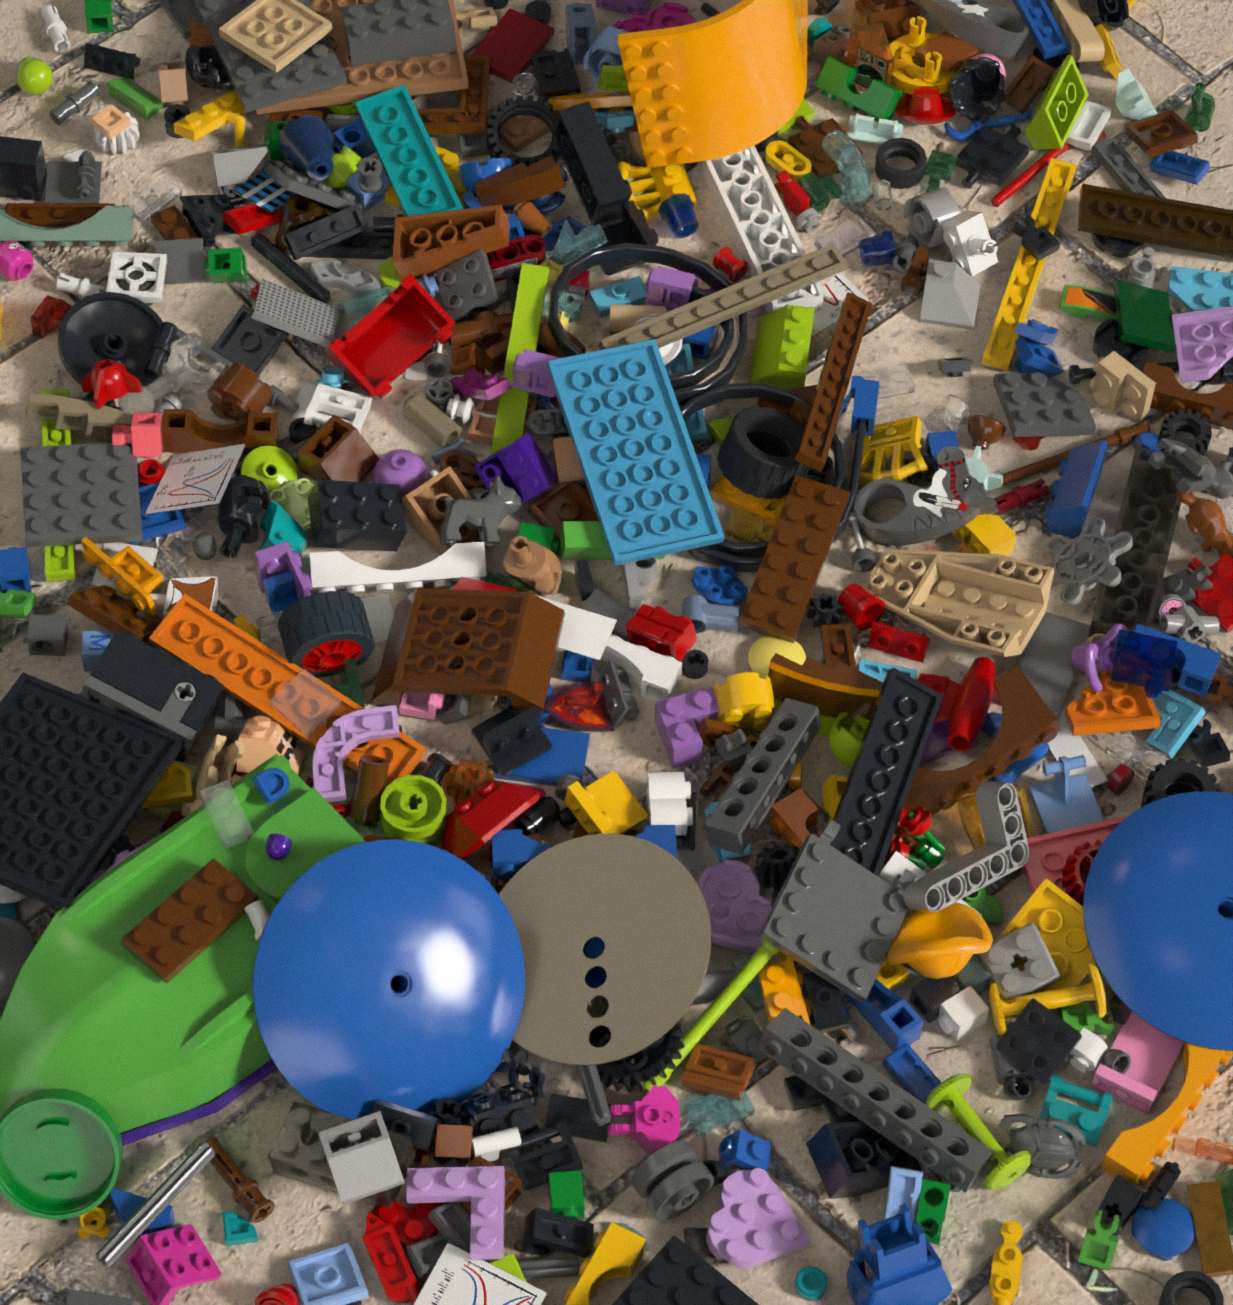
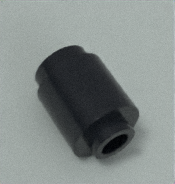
M543 796L515 819V824L518 829H522L524 836L541 834L560 818L558 812L560 807L552 797Z

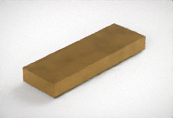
M1219 1181L1187 1185L1203 1274L1210 1277L1233 1274V1251Z

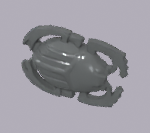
M1004 1115L1001 1123L998 1124L997 1132L1001 1134L1006 1127L1010 1143L1004 1146L1003 1150L1006 1154L1007 1151L1012 1154L1028 1151L1031 1154V1173L1039 1174L1045 1178L1062 1179L1069 1178L1080 1170L1083 1162L1078 1160V1157L1075 1155V1149L1079 1148V1146H1085L1086 1140L1082 1131L1077 1126L1058 1118H1038L1037 1125L1033 1124L1035 1117L1031 1115ZM1015 1122L1026 1123L1021 1128L1010 1129V1126ZM1055 1125L1064 1128L1065 1130L1070 1132V1134L1073 1137L1070 1139V1137L1067 1136V1133H1065L1062 1129L1056 1127ZM1066 1163L1069 1164V1166H1068L1067 1168L1063 1169V1170L1055 1171V1172H1049V1171H1048V1170L1058 1169V1168L1062 1167L1063 1165H1065Z

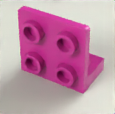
M191 1224L139 1236L124 1259L151 1305H168L178 1289L217 1280L221 1276V1271Z

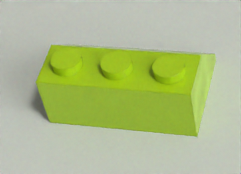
M1067 55L1053 74L1038 105L1035 107L1029 123L1026 125V137L1029 139L1033 150L1062 149L1089 94L1072 55Z
M787 304L758 318L749 383L762 382L786 390L805 387L815 308Z

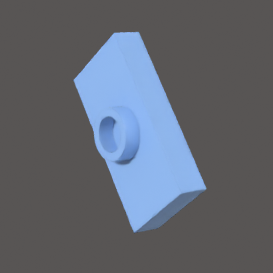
M891 1166L883 1220L900 1214L899 1205L906 1203L910 1209L912 1224L916 1223L923 1171Z

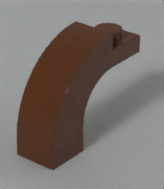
M541 323L536 352L564 358L548 329V324ZM511 327L501 331V343L494 344L485 351V369L491 375L505 368ZM565 331L569 340L582 352L586 353V347L575 336Z

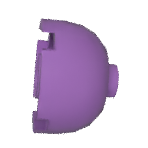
M403 449L392 450L384 454L375 464L372 475V483L399 485L401 499L429 480L427 468L423 460L417 454Z

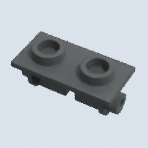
M610 661L598 679L599 687L606 701L607 712L610 714L613 726H617L622 718H626L629 722L638 719L639 708L634 695H624V693L630 694L632 691L627 671L623 670L622 667H614L613 661Z

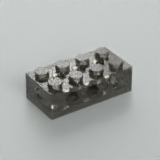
M294 1101L268 1153L274 1174L339 1194L318 1132L353 1121V1119ZM387 1130L403 1179L405 1180L407 1168L411 1167L416 1156L411 1138ZM402 1185L359 1199V1201L391 1209Z

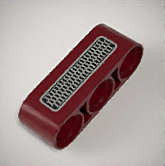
M528 235L510 240L507 247L486 253L494 282L506 280L507 272L513 268L522 267V263L540 265L546 259L545 240L539 235Z

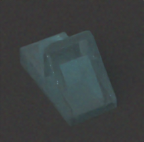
M565 219L553 254L558 264L563 265L607 243L608 240L600 224L587 226L580 231V234L575 236L567 219Z

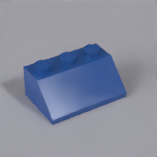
M1101 440L1071 449L1068 460H1062L1058 475L1062 476L1061 481H1055L1051 497H1054L1055 500L1054 503L1048 502L1044 514V519H1048L1046 531L1073 539L1082 533L1101 475L1108 441Z

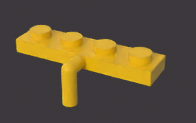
M235 89L175 122L174 133L195 142L230 122L234 124L235 146H245V119L241 116L245 111Z

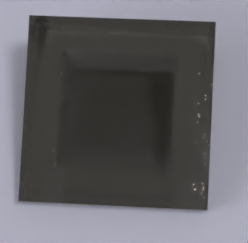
M687 1227L683 1229L685 1244L710 1265L719 1262L709 1250L706 1242L708 1228Z

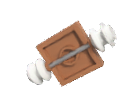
M456 394L455 398H450L448 402L447 415H451L450 418L453 421L456 417L462 418L463 424H466L473 418L468 432V439L492 445L500 395L489 401L480 399L478 407H475L471 397H468L466 401H461L460 395ZM528 399L523 436L529 433L527 421L530 415L537 411L538 401ZM553 416L551 422L545 423L541 421V418H537L533 425H537L539 430H543L545 425L553 424V430H556L554 425L555 416ZM551 437L546 438L548 444L551 441Z

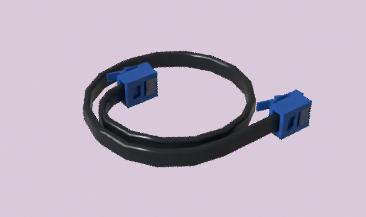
M852 375L851 389L844 399L839 415L840 419L841 415L847 411L851 398H854L851 434H856L849 486L850 497L833 542L845 531L858 493L865 436H873L880 381L866 380L861 376ZM762 382L723 384L690 398L680 408L684 422H686L695 412L725 399L763 398L790 407L793 406L794 401L803 399L810 406L811 403L796 392ZM834 432L830 446L833 452L835 468L833 487L843 489L845 473L842 443ZM696 453L709 490L711 455ZM724 539L722 543L708 545L710 548L704 546L686 551L697 560L716 566H729L739 572H758L770 541L735 543Z

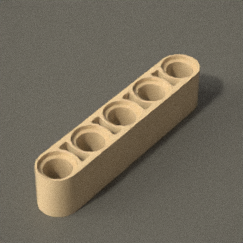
M1045 0L1069 44L1068 53L1073 56L1075 63L1101 61L1105 53L1103 40L1088 15L1080 9L1079 0Z

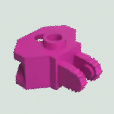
M653 1086L642 1101H635L633 1105L618 1104L609 1106L611 1117H629V1124H612L608 1126L609 1135L630 1137V1141H637L648 1156L667 1144L673 1143L680 1134L679 1101L666 1086Z

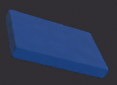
M540 727L551 742L552 749L506 776H501L494 766L493 778L557 786V779L562 775H574L583 781L590 733Z

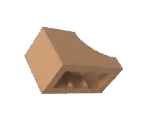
M185 62L159 63L161 103L167 102V106L183 105V101H188Z

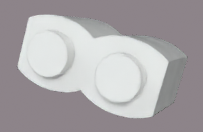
M684 772L647 773L646 789L649 825H675L676 835H686L687 826L693 825L692 807L687 808L686 799H691L690 781H685Z

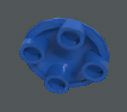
M697 566L691 579L693 588L700 595L719 604L732 605L740 603L745 599L748 591L747 587L735 576L736 571L729 566H721L720 569Z
M1164 1198L1155 1211L1144 1209V1204L1139 1206L1133 1216L1131 1234L1144 1250L1157 1256L1160 1260L1168 1261L1190 1248L1195 1239L1196 1231L1193 1216L1184 1205L1173 1199Z

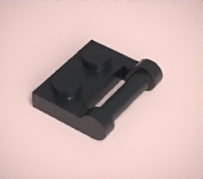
M564 1117L555 1120L556 1124L520 1136L521 1145L507 1149L516 1174L522 1180L523 1192L548 1183L549 1173L583 1170L582 1162ZM557 1136H560L562 1141L520 1156L519 1151Z

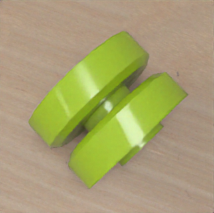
M407 775L397 778L390 783L381 796L380 804L381 829L384 837L390 838L391 836L432 846L438 845L443 839L447 818V799L443 789L434 780L422 775Z

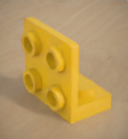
M611 771L585 788L578 781L567 787L565 803L589 835L624 834L648 818L647 812L615 771Z

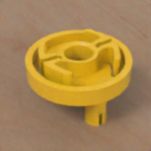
M917 16V24L915 25V17H913L909 23V34L894 40L885 52L884 62L887 63L886 71H884L885 76L893 86L908 94L913 95L914 89L921 86H931L938 89L940 94L948 91V83L951 77L959 70L961 65L948 73L941 69L942 55L940 53L932 51V60H930V52L925 55V60L916 56L915 50L926 44L928 39H933L938 35L925 33L926 20L923 17Z

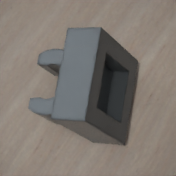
M737 729L736 732L728 735L725 734L715 740V748L727 768L745 762L748 752L753 750L742 729Z

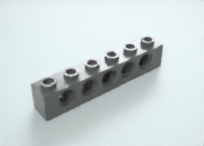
M785 698L780 708L774 711L772 720L768 727L762 730L758 743L753 750L748 752L744 765L740 771L734 774L728 790L720 796L718 806L706 818L704 828L707 832L709 845L743 854L822 727L818 706Z

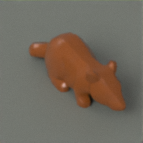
M1178 490L1176 493L1177 498L1189 506V513L1185 516L1189 529L1193 535L1200 534L1204 538L1201 543L1203 551L1209 552L1213 546L1217 549L1220 558L1225 553L1233 558V536H1231L1226 528L1225 517L1219 505L1210 499L1195 497L1191 491L1188 494H1183Z

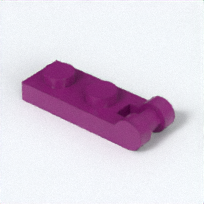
M474 368L466 371L462 377L456 376L449 380L453 385V393L455 395L459 394L460 396L488 401L512 389L508 378L484 375L482 372L478 373Z

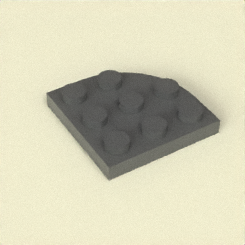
M1040 372L1033 374L1001 373L994 375L993 384L1014 437L1094 435L1096 430L1095 422L1086 402L1078 391Z

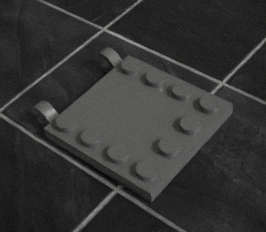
M830 819L827 825L823 824L820 827L817 836L811 833L806 837L758 937L861 1003L867 999L905 917L908 907L904 901V892L906 887L915 880L916 875L905 869L902 875L899 873L896 875L892 885L879 878L830 845L841 825Z

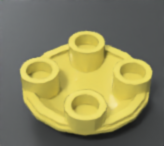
M769 635L761 637L754 642L748 652V663L752 672L759 673L762 679L768 676L770 661L775 653L800 665H803L806 660V654L797 641L791 643Z

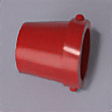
M855 583L847 586L841 592L837 601L838 605L844 606L843 611L851 619L852 624L862 631L871 628L873 622L877 623L885 610V603L878 595H873Z

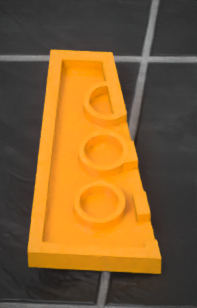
M608 91L595 93L593 97H588V94L553 96L548 99V102L553 105L554 111L587 101L590 102L594 113L598 112V108H608L609 112L623 111L625 106H633L629 91L619 92L618 96H614V92Z

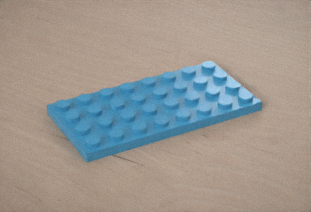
M653 339L548 361L546 367L613 565L618 566L722 543L725 536L656 340Z

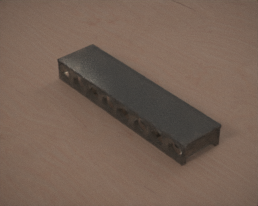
M1137 442L1114 532V536L1123 531L1129 532L1132 536L1133 546L1129 551L1115 558L1116 563L1114 566L1118 567L1121 572L1120 583L1114 587H1108L1101 583L1088 637L1096 633L1106 634L1115 624H1123L1131 640L1137 624L1146 627L1152 626L1181 506V501L1176 496L1178 491L1176 485L1181 479L1172 470L1163 467L1156 470L1152 467L1148 460L1150 455L1157 451L1142 448L1143 443Z

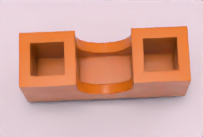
M799 788L772 805L769 820L770 826L776 834H781L789 847L797 846L800 851L806 837L810 835L808 830L817 824L819 809L804 791Z

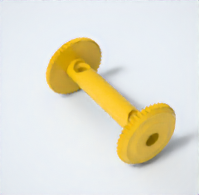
M1088 964L1090 982L1084 985H1074L1018 996L1010 1000H1001L996 982L992 983L989 987V1002L998 1034L1003 1036L1006 1033L1005 1018L1012 1015H1020L1031 999H1036L1048 1009L1080 1004L1084 1001H1094L1098 1017L1103 1018L1106 1014V997L1098 968L1093 964Z

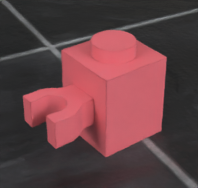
M133 413L131 427L114 425L112 432L113 445L132 443L133 455H136V457L151 459L156 456H162V413Z

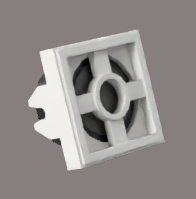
M112 251L105 292L130 295L148 306L153 303H161L167 254Z

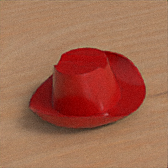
M931 86L917 87L914 89L913 95L906 94L895 109L896 114L900 118L923 125L945 122L956 114V110L953 109L949 99L945 95L940 94L938 89Z

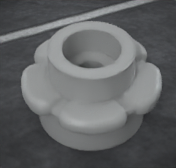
M814 208L802 212L796 218L799 230L805 229L806 232L814 231L820 226L819 220H821L822 215L818 214Z

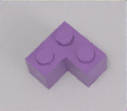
M712 687L655 701L654 721L672 768L701 761L703 742L697 729L698 723L704 717L718 721L719 707Z

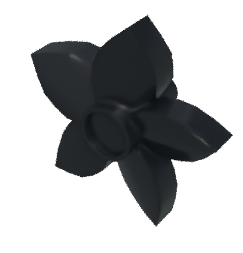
M505 1048L503 1057L506 1062L500 1064L496 1070L501 1073H509V1083L515 1084L518 1081L519 1074L523 1076L530 1074L529 1068L524 1065L528 1059V1051L515 1053L513 1050Z
M532 1067L529 1074L530 1083L524 1082L523 1089L532 1092L535 1102L532 1106H537V1099L544 1098L542 1090L545 1082V1073H540L538 1067Z

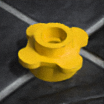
M95 1207L91 1211L78 1216L80 1228L77 1232L80 1238L87 1239L89 1236L105 1238L109 1235L110 1229L107 1226V1220L110 1218V1211L107 1208ZM96 1221L97 1224L91 1225V1222Z

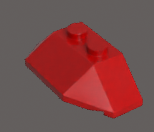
M488 780L482 783L473 796L458 802L454 806V811L447 816L441 848L448 849L449 853L464 860L527 808L546 795V792L538 787L498 780Z

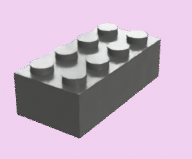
M385 0L341 7L343 29L352 67L456 51L455 27L448 0Z

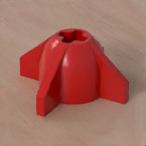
M110 359L98 362L81 381L83 392H94L96 409H101L109 400L118 399L127 393H141L143 390L140 380L128 373L125 365Z

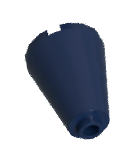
M302 115L303 118L288 121L282 128L279 136V145L283 156L314 180L328 178L333 171L332 134L326 122L313 115Z

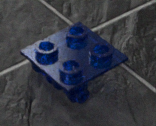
M1119 629L1110 680L1142 686L1147 697L1153 699L1157 698L1162 691L1169 692L1178 641Z

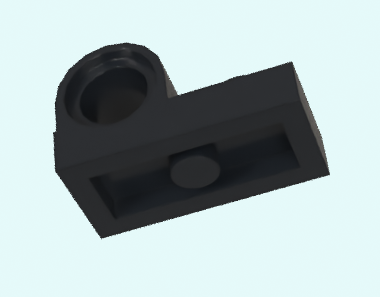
M536 1207L525 1217L522 1248L525 1252L533 1255H548L555 1250L586 1258L592 1252L594 1224Z

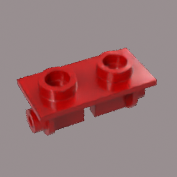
M880 621V623H872L867 647L923 663L931 638L926 637L925 633L921 635L907 630L904 631Z

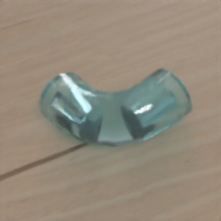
M839 130L830 132L823 140L822 149L835 162L840 171L846 198L855 202L866 200L872 194L869 172L861 153L843 132Z

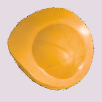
M957 902L938 912L914 910L903 919L887 953V958L893 965L908 963L913 969L928 978H947L963 969L973 954L989 951L993 936L987 923L976 910Z

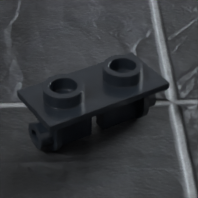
M85 43L84 68L134 79L135 67L138 68L141 61L140 57H137L135 53L131 54L102 47L98 44Z

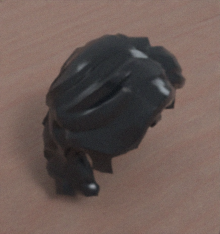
M207 44L202 47L192 46L187 48L185 63L188 73L195 83L201 87L213 90L234 89L214 45Z

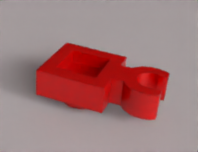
M786 171L777 174L776 178L779 182L775 184V188L780 194L785 196L784 204L786 208L798 217L802 212L809 209L810 198L796 180H791Z

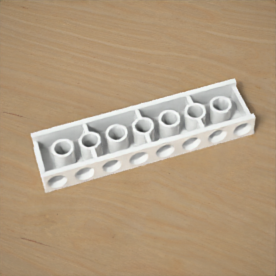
M755 145L729 156L697 162L742 260L749 264L747 271L750 278L806 255ZM819 281L766 303L764 308L767 314L787 304L815 308V311L822 310L824 290Z

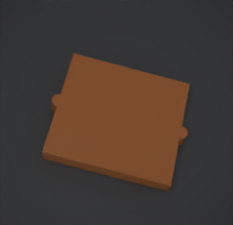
M944 31L935 38L928 39L926 44L915 50V55L925 60V55L930 52V60H932V51L940 53L942 55L941 69L949 73L964 63L965 60L976 55L978 48Z

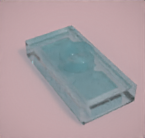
M384 286L338 303L339 313L346 316L362 311L363 314L370 313L395 288Z
M746 1090L742 1093L741 1101L711 1094L684 1105V1111L696 1136L753 1115L755 1112V1108Z

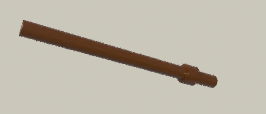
M1147 422L1131 428L1123 427L1115 430L1112 435L1087 444L1105 440L1108 441L1107 448L1117 444L1123 446L1131 443L1132 439L1136 438L1138 434L1151 432V428ZM1071 449L1001 474L1003 475L1002 486L1061 465L1063 459L1068 460Z

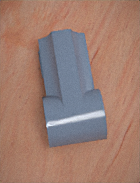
M691 595L684 599L682 615L688 617L693 622L696 634L702 633L706 629L738 631L740 605L710 603L708 599L700 595Z

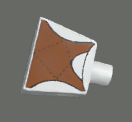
M215 576L172 578L168 584L167 595L150 594L157 611L163 612L164 618L184 593L215 613L219 596L218 580Z

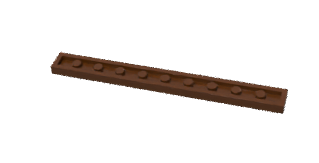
M847 292L841 305L795 456L796 461L820 472L827 460L872 306L871 302Z

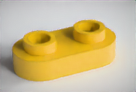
M776 140L767 145L765 160L779 173L786 171L791 180H796L797 183L809 179L812 165L808 158L785 141Z

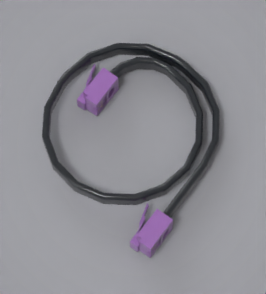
M621 243L592 249L566 265L550 290L548 329L564 358L584 354L569 340L558 318V299L569 281L598 265L625 260L656 263L674 268L657 266V270L652 269L649 272L645 292H647L646 304L666 306V309L670 310L712 294L707 290L697 287L699 279L716 292L733 284L708 263L662 246ZM747 312L734 317L737 322V348L725 369L704 383L696 385L719 369L732 346L734 338L733 318L719 323L724 331V338L712 357L690 371L668 375L679 406L684 405L692 397L720 385L729 384L743 359L748 339ZM524 349V353L517 354L515 359L512 388L554 398L555 391L546 366L548 361L560 358Z

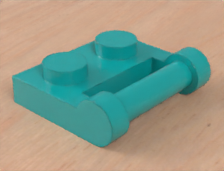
M1053 1075L1039 1118H1058L1077 1126L1085 1137L1086 1145L1097 1148L1114 1094L1108 1092L1101 1094L1064 1082L1062 1077ZM1057 1093L1100 1106L1099 1111L1095 1112L1056 1099ZM1055 1125L1056 1127H1059V1128L1062 1129L1065 1133H1067V1136H1069L1070 1139L1073 1137V1136L1070 1134V1132H1068L1067 1130H1065L1064 1128H1062V1127H1060V1126Z

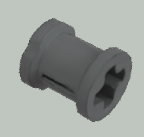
M366 157L360 160L357 166L358 172L361 175L359 177V188L366 193L379 191L382 188V178L380 176L382 171L381 162L374 157Z

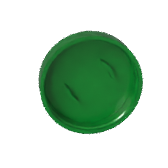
M45 1089L20 1098L6 1110L0 1119V1191L15 1207L39 1218L53 1220L69 1219L91 1211L111 1192L121 1167L123 1156L122 1139L115 1121L98 1102L72 1090Z

